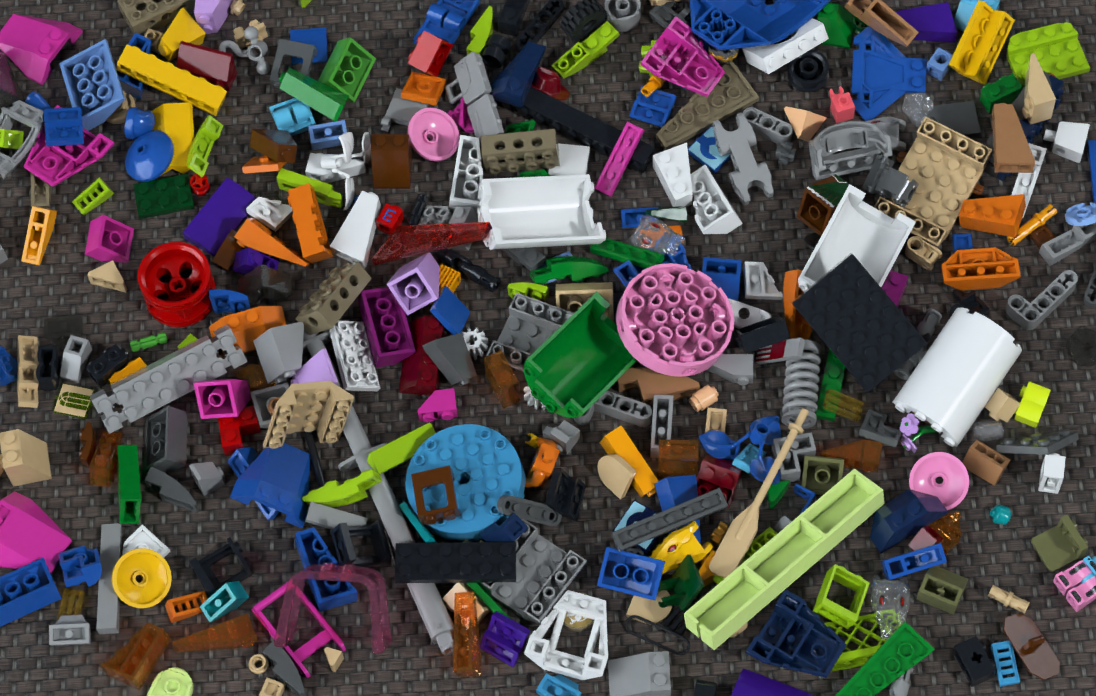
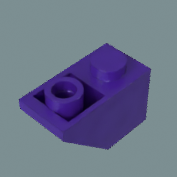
M248 247L235 253L233 270L247 277L275 279L279 261Z

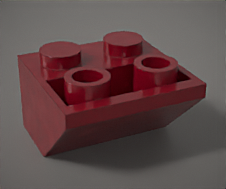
M707 453L702 460L697 476L698 496L720 488L728 504L727 508H729L740 483L743 470L732 465L733 461L715 458Z

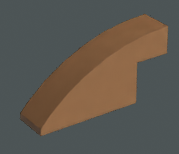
M849 0L844 8L872 29L906 47L919 33L882 0Z
M644 367L629 368L616 381L619 392L638 388L641 401L649 406H653L654 395H671L674 401L690 397L700 390L699 382L691 378L664 375Z

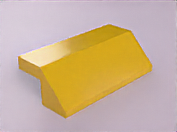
M978 0L949 66L957 73L985 85L1015 20L1005 11L994 10L986 2Z
M192 103L162 104L152 110L155 116V126L152 131L164 132L171 138L174 145L172 161L163 174L172 169L184 174L191 170L187 167V157L194 140Z

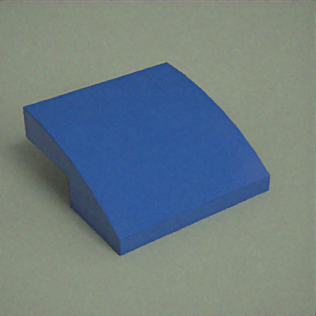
M327 28L290 30V41L315 45L317 48V57L313 58L312 64L327 63ZM291 56L292 65L303 64L304 60L302 58Z
M641 85L629 118L662 128L669 119L677 96L656 89L649 97H646L641 92L644 85Z
M81 107L44 109L46 147L84 144Z
M209 290V297L215 314L226 312L234 314L251 309L247 295L231 290Z

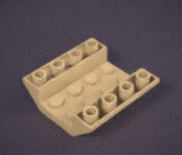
M331 381L291 384L276 403L263 448L276 449L282 447L287 434L301 431L312 432L317 430L320 443L339 441L354 396Z

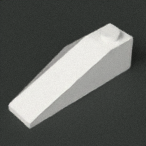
M706 165L690 174L692 193L694 195L693 206L696 213L695 221L703 234H728L743 224Z

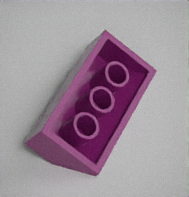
M389 287L361 291L358 304L375 367L395 365L415 354L416 350L405 311Z

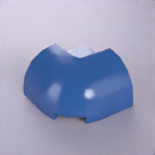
M84 545L59 553L66 587L76 586L85 581L88 587H90L100 579L102 567L97 548L89 549Z

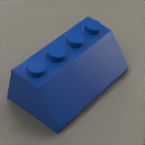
M44 558L0 577V627L62 599Z

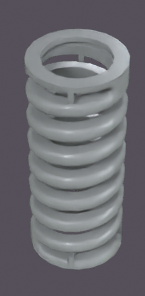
M804 339L803 350L812 351L803 352L802 358L786 360L785 365L787 368L785 369L786 378L784 379L785 388L783 391L785 396L783 397L784 406L782 407L783 416L781 421L786 426H789L790 423H795L792 421H796L801 409L804 408L809 413L801 427L810 428L816 424L817 415L814 412L817 410L815 402L818 400L816 393L819 390L817 385L819 376L817 374L820 372L818 365L821 361L819 357L821 345L815 341Z

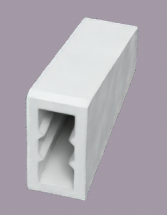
M361 192L330 245L332 254L351 263L359 262L364 269L368 263L376 229V220L381 209L379 197L375 193Z

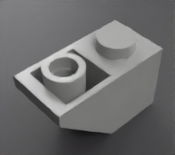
M70 335L63 352L61 378L79 383L92 353L89 340Z

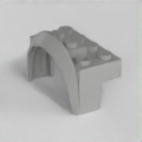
M848 121L834 124L822 130L813 140L808 141L812 173L816 180L825 179L835 174L839 176L871 169L877 154L886 158L892 155L890 135L881 126L870 122ZM863 132H865V138H866V144H865V145H864ZM860 148L852 151L832 154L845 149Z

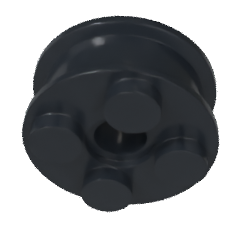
M811 49L790 61L788 65V80L790 84L802 92H815L821 89L828 79V60L822 53Z

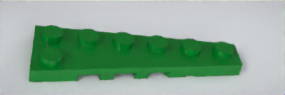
M904 621L835 696H875L935 649Z

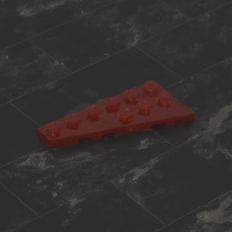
M490 222L398 226L371 260L374 265L484 240L491 231L492 226Z

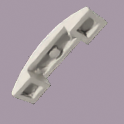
M1030 143L1029 147L1035 159L1033 173H1019L1011 194H1024L1026 207L1023 217L1047 150Z

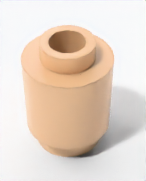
M706 385L692 394L689 402L696 412L699 410L703 411L718 401L717 396L719 394L714 386Z

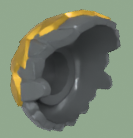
M711 45L708 47L709 54L719 63H729L738 54V48L718 50Z

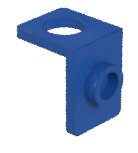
M797 483L794 485L793 493L808 500L801 511L803 513L814 503L816 493Z

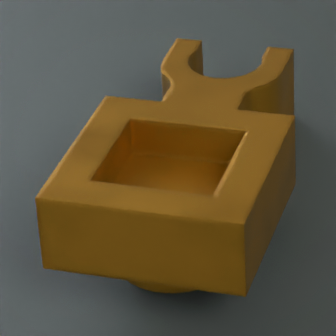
M721 521L719 527L715 528L710 536V539H712L711 544L716 550L729 528L727 524Z

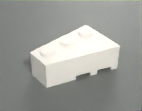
M687 142L653 155V168L672 206L687 207L692 205L693 193Z

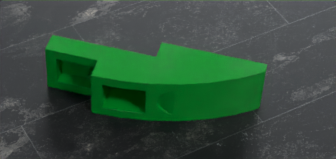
M578 256L546 259L547 267L529 271L530 278L535 284H545L548 280L564 279L567 275L572 281L580 282L587 277H599L603 273L609 272L604 263Z

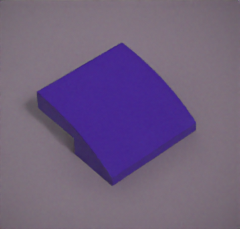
M495 611L487 631L483 634L479 648L514 667L531 630Z

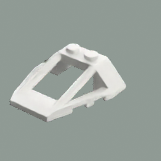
M567 590L555 604L550 614L542 620L537 630H534L530 635L524 655L544 670L579 680L603 676L608 661L606 600ZM567 612L594 619L583 658L555 650ZM556 618L550 641L542 639ZM600 632L599 653L596 654L593 652Z

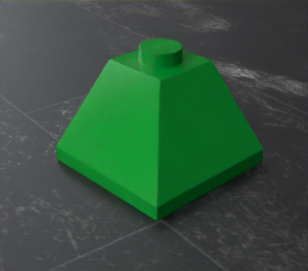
M828 3L818 12L817 20L824 24L829 38L820 45L850 49L855 16L839 4Z

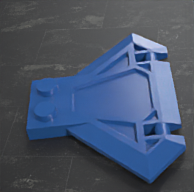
M869 26L854 37L853 44L859 45V50H853L851 94L857 95V100H852L855 105V111L865 121L876 118L904 94L925 95L927 59L906 58L884 35ZM864 96H869V100H864Z

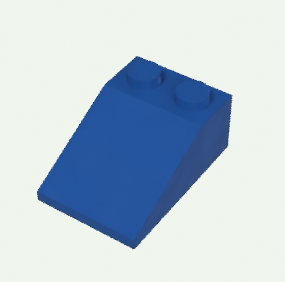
M606 547L597 586L656 601L665 561L628 551L619 552L616 548Z

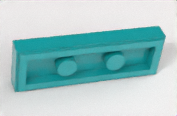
M406 502L399 505L400 509L426 543H437Z

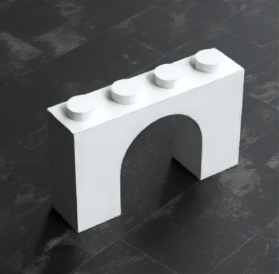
M811 18L797 31L792 33V38L785 42L742 48L746 61L750 65L770 74L828 40L824 24Z

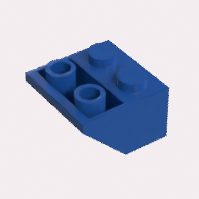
M704 257L702 273L712 279L711 281L724 291L728 299L738 301L742 260Z

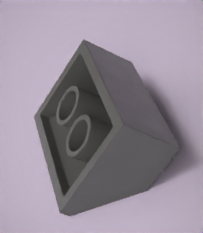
M167 406L146 418L144 472H149L151 467L162 472H170L186 466L188 412Z

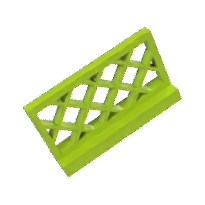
M895 609L858 616L857 622L852 625L855 629L850 635L842 631L843 627L833 621L824 623L837 635L840 634L847 638L845 641L846 646L850 641L860 645L857 650H850L845 647L844 652L840 655L831 672L863 666L882 644L886 642L885 639L890 633L893 634L900 627ZM892 617L893 623L890 627L881 623L883 618ZM869 621L874 626L869 631L861 627L863 622ZM877 626L887 631L883 637L873 633ZM858 630L867 635L863 642L853 637ZM870 637L879 641L878 645L873 647L866 644Z

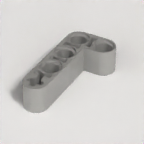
M1071 270L1062 272L1031 303L1020 295L1010 296L1006 306V314L1023 329H1035L1075 290L1078 281L1077 274ZM1026 317H1031L1034 320H1028Z
M606 391L586 411L585 415L574 418L576 424L586 425L591 420L595 411L640 427H647L652 422V409L646 403ZM609 401L611 404L604 405L603 402ZM627 407L629 410L622 411L621 408Z

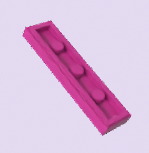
M630 122L626 123L594 189L612 197L645 131L644 129Z

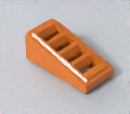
M205 590L167 600L165 607L170 622H177L202 613L203 611L199 607L197 599L200 598L202 604L208 599ZM190 601L193 602V605H194V608H193V609H192L191 606H190V603H189ZM181 604H184V605H185V608H186L185 611H183V608H182V605H181Z

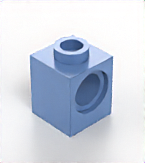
M938 47L927 62L926 73L942 81L951 68L949 63L953 55L949 51Z

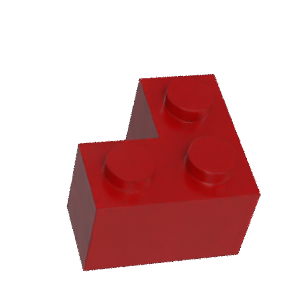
M254 406L245 407L238 417L218 418L225 457L232 456L237 448H244L243 435L261 432Z

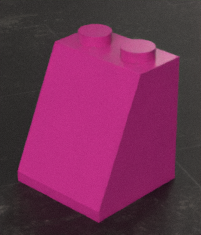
M225 379L196 381L193 383L201 419L238 417L252 398L248 380Z

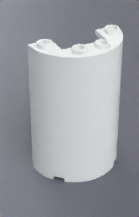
M590 175L481 179L478 191V199H481L479 203L480 208H478V222L485 246L493 250L601 244L606 240V231L602 228L601 222H598L596 225L593 221V209L588 201L594 192V183L591 182Z
M849 184L799 276L798 286L803 292L806 291L846 256L852 253L878 285L882 287L916 222L901 213H898L893 219L862 201L866 193Z
M957 308L892 402L900 412L910 413L913 411L918 419L921 421L926 420L932 424L931 427L935 431L943 432L941 435L944 438L943 441L951 447L959 445L1022 352L1020 345L1013 343L1014 338L1006 330L977 312L974 314L968 313L969 310L967 308Z

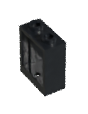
M778 315L735 330L736 336H733L736 346L746 353L790 338L785 320Z

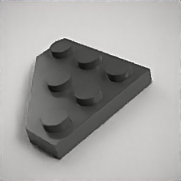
M1060 429L1058 432L1047 434L1035 433L1028 437L1005 438L1004 442L996 445L998 453L1049 455L1079 440L1078 432H1070V429Z

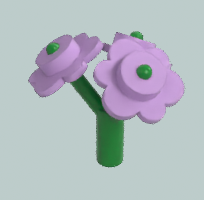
M910 413L907 414V417H903L900 422V431L903 433L901 434V444L907 451L912 450L915 453L917 448L913 442L924 433H934L937 431L931 425L919 426V420L915 418L914 414ZM911 434H916V435H915L914 437H912L911 439H909V438L906 437V436H910Z

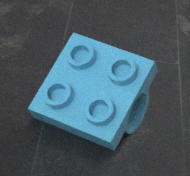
M296 98L269 107L277 129L288 131L291 136L308 131V126L316 125L310 106Z

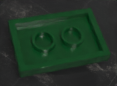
M188 174L133 184L139 219L194 209Z

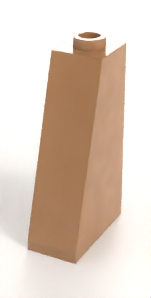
M994 104L992 110L994 172L1033 173L1035 159L1013 104Z

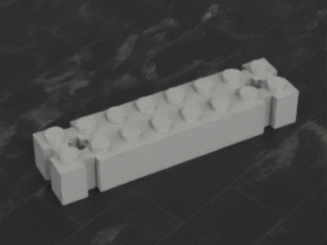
M225 325L214 331L216 336L209 339L206 335L111 384L112 390L105 393L104 389L90 395L98 414L104 413L100 417L109 434L122 428L121 422L128 419L131 423L195 390L194 382L214 380L227 373L225 368L231 365L235 369L248 362L239 345H233L237 340L231 328ZM222 349V350H223V354H222V355L216 354V353H219L217 350ZM118 403L120 408H114L113 404Z

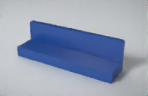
M253 447L237 448L227 462L239 478L259 455ZM255 501L267 520H273L280 512Z

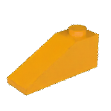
M32 206L21 259L22 262L35 265L41 264L54 229L57 210Z

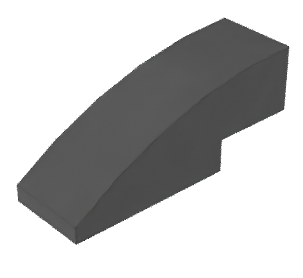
M150 468L145 478L148 488L158 491L162 501L198 513L199 508L196 501L179 482L156 468Z
M273 640L263 650V654L275 666L272 669L274 676L282 683H285L298 696H306L296 666L284 649Z

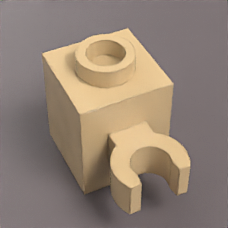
M997 388L985 405V408L990 411L989 416L996 421L1001 419L1008 422L1021 403L1010 394Z

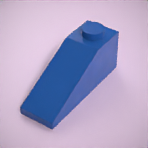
M938 543L881 560L880 562L886 580H892L946 563L947 560L942 544Z

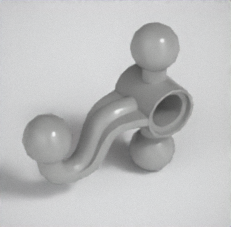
M249 26L245 29L244 36L251 42L247 50H242L231 40H225L219 45V51L226 52V48L229 47L237 56L249 57L251 60L257 61L256 70L259 74L265 75L269 73L270 64L263 57L268 51V46L264 41L257 40V28ZM255 47L260 50V54L255 51Z

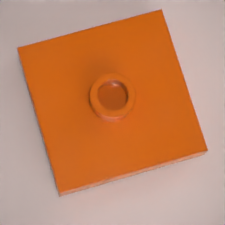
M411 72L401 92V98L436 106L446 86L447 79Z
M267 156L252 157L242 166L244 174L279 171L287 162H276Z

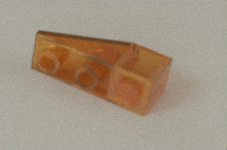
M103 431L89 465L91 485L110 487L115 475L118 445H121L122 432H112L109 434L108 431Z
M863 439L822 450L820 456L844 459V467L848 469L859 468L865 472H878L883 443Z

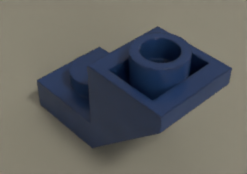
M513 513L500 526L494 522L479 535L485 542H514L528 527Z

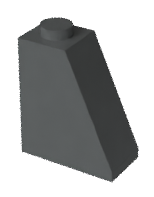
M462 333L436 339L422 345L425 352L451 385L457 383L460 386L471 383L470 379L477 376Z

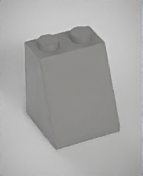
M303 322L270 328L253 341L268 384L276 383V385L285 383L287 378L295 376V372L302 368Z

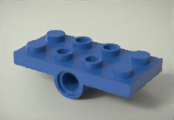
M439 0L437 4L432 3L427 11L425 22L413 38V43L417 45L418 36L423 31H426L454 44L478 8L480 0Z

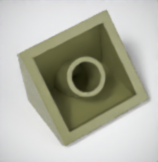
M805 455L801 486L816 494L824 495L842 479L844 459Z

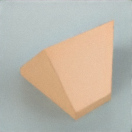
M787 106L783 108L797 138L807 142L811 140L827 119V117L807 110Z

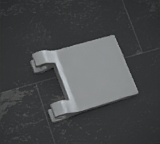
M396 88L388 110L382 118L381 125L383 126L381 130L389 132L391 122L408 126L412 116L419 110L428 108L429 104L402 99L401 92L403 89Z

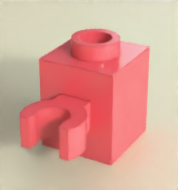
M841 86L838 90L839 94H835L830 89V109L835 122L840 123L854 119L855 105L850 93H844Z

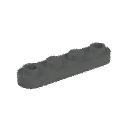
M506 494L502 495L497 501V509L499 513L510 516L515 513L520 519L552 527L557 526L562 518L561 514L546 504Z

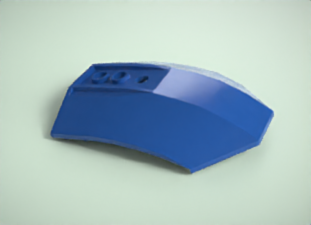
M690 0L691 28L695 35L718 50L772 45L797 31L831 0H775L773 5H766V0Z

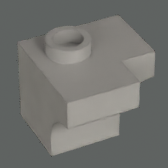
M563 420L558 427L551 428L547 426L543 431V438L555 441L560 453L562 452L567 455L580 439V430L566 420Z

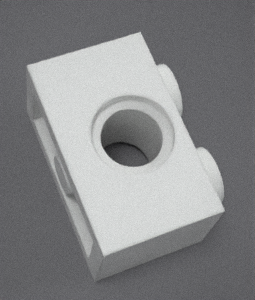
M1057 453L1045 455L1040 469L1038 491L1058 494L1064 478L1065 456H1060Z

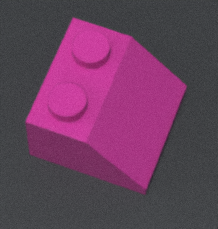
M105 215L90 221L85 255L99 261L129 262L134 228Z

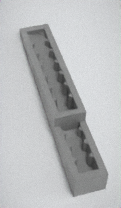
M1096 222L1090 225L1073 226L1071 230L1042 244L1039 254L1049 266L1055 264L1096 240Z
M119 523L101 525L100 561L102 574L98 585L96 625L99 635L119 633L120 599L112 585L113 568L122 556V524Z

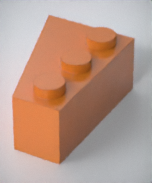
M1024 194L964 200L959 213L961 228L1016 238L1026 207Z

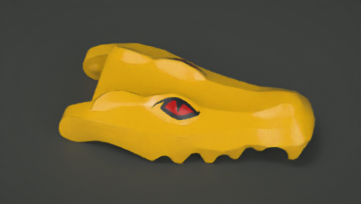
M692 521L687 526L669 533L663 539L662 544H658L656 549L652 551V555L649 556L650 558L665 561L662 575L677 569L687 554L691 555L694 563H697L713 548L710 542H706L701 546L693 533L699 528L696 521Z

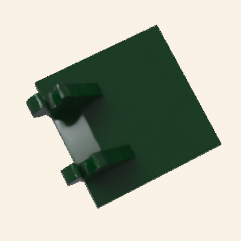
M687 554L670 579L660 581L658 592L662 590H674L675 595L661 598L662 602H658L661 608L679 605L681 611L685 612L705 586L691 555Z

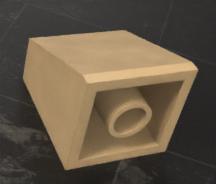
M19 429L0 433L3 468L13 487L52 479L46 442Z

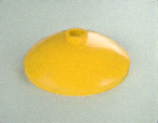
M139 548L128 551L118 559L113 568L112 585L116 595L122 602L134 608H148L158 604L165 598L171 586L172 576L167 561L159 553L150 549ZM137 575H140L142 578L140 583L136 581Z

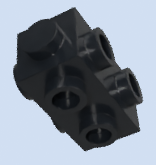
M115 344L107 348L100 357L88 364L86 367L88 375L102 388L109 382V379L115 372L121 371L127 366L130 355L124 348L120 349Z

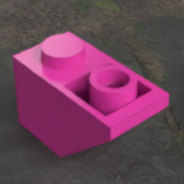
M454 388L435 390L418 409L419 422H432L437 419L451 420L454 417H458Z

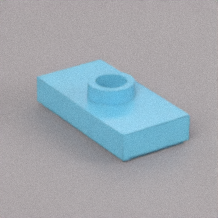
M749 443L733 460L732 465L749 474L750 463L758 459L759 448ZM762 450V458H764L766 452Z

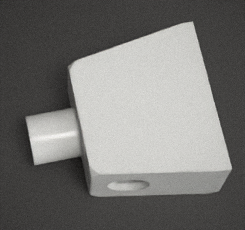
M1059 122L1057 131L1045 130L1043 140L1054 142L1052 149L1054 154L1080 163L1090 124Z

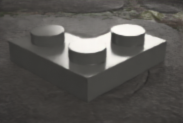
M869 409L860 428L859 435L869 440L881 442L886 446L896 447L902 432L884 425L887 418L886 414Z

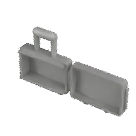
M472 52L454 65L457 79L446 85L445 90L449 103L454 104L463 97L465 104L469 105L467 111L475 136L479 138V145L481 146V136L504 134L502 120L496 108L497 104L493 96L489 94L492 92L482 57L479 53ZM459 83L461 93L455 96L452 87Z

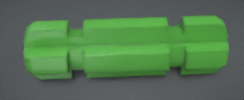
M161 332L157 336L154 334L140 338L139 341L137 339L130 341V347L135 352L139 351L140 348L146 349L157 346V343H167L168 339L166 333Z

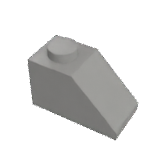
M213 462L189 465L193 478L204 496L224 485L222 478L225 475L220 467H215Z

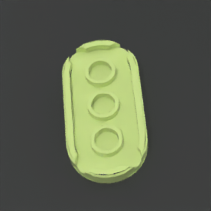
M168 668V670L157 674L147 696H192V679L181 668Z

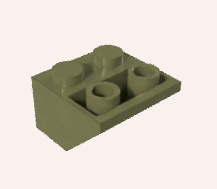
M938 566L930 567L920 586L916 600L954 615L969 579Z

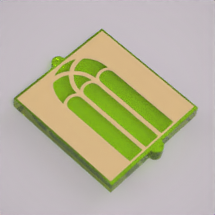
M63 383L59 395L56 396L57 401L53 412L86 419L89 409L92 407L90 395L94 394L95 390Z

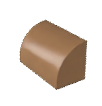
M976 440L968 449L962 463L967 470L995 486L1006 470L1010 459Z

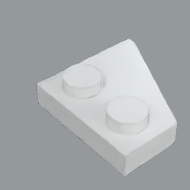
M263 197L256 198L246 208V212L275 232L293 214L290 205L282 204L279 200H269Z
M745 261L743 264L745 299L781 300L783 294L777 290L774 285L775 281L769 275L763 262Z

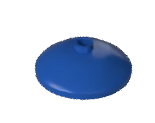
M158 130L149 131L137 137L130 145L125 157V168L129 176L136 181L148 182L162 175L169 167L174 154V145L171 138Z

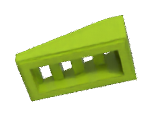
M99 177L76 197L72 203L82 215H85L115 193ZM87 197H90L93 201L89 202ZM81 201H84L87 205L85 208L80 203Z

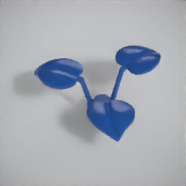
M769 416L754 420L747 434L732 445H730L731 440L728 435L717 430L699 435V441L709 455L723 459L730 456V449L735 448L749 437L753 444L760 445L758 459L750 463V472L755 479L764 482L775 460L772 457L762 458V450L764 444L773 445V439L781 438L779 416ZM778 470L772 485L779 483L781 479L780 470Z

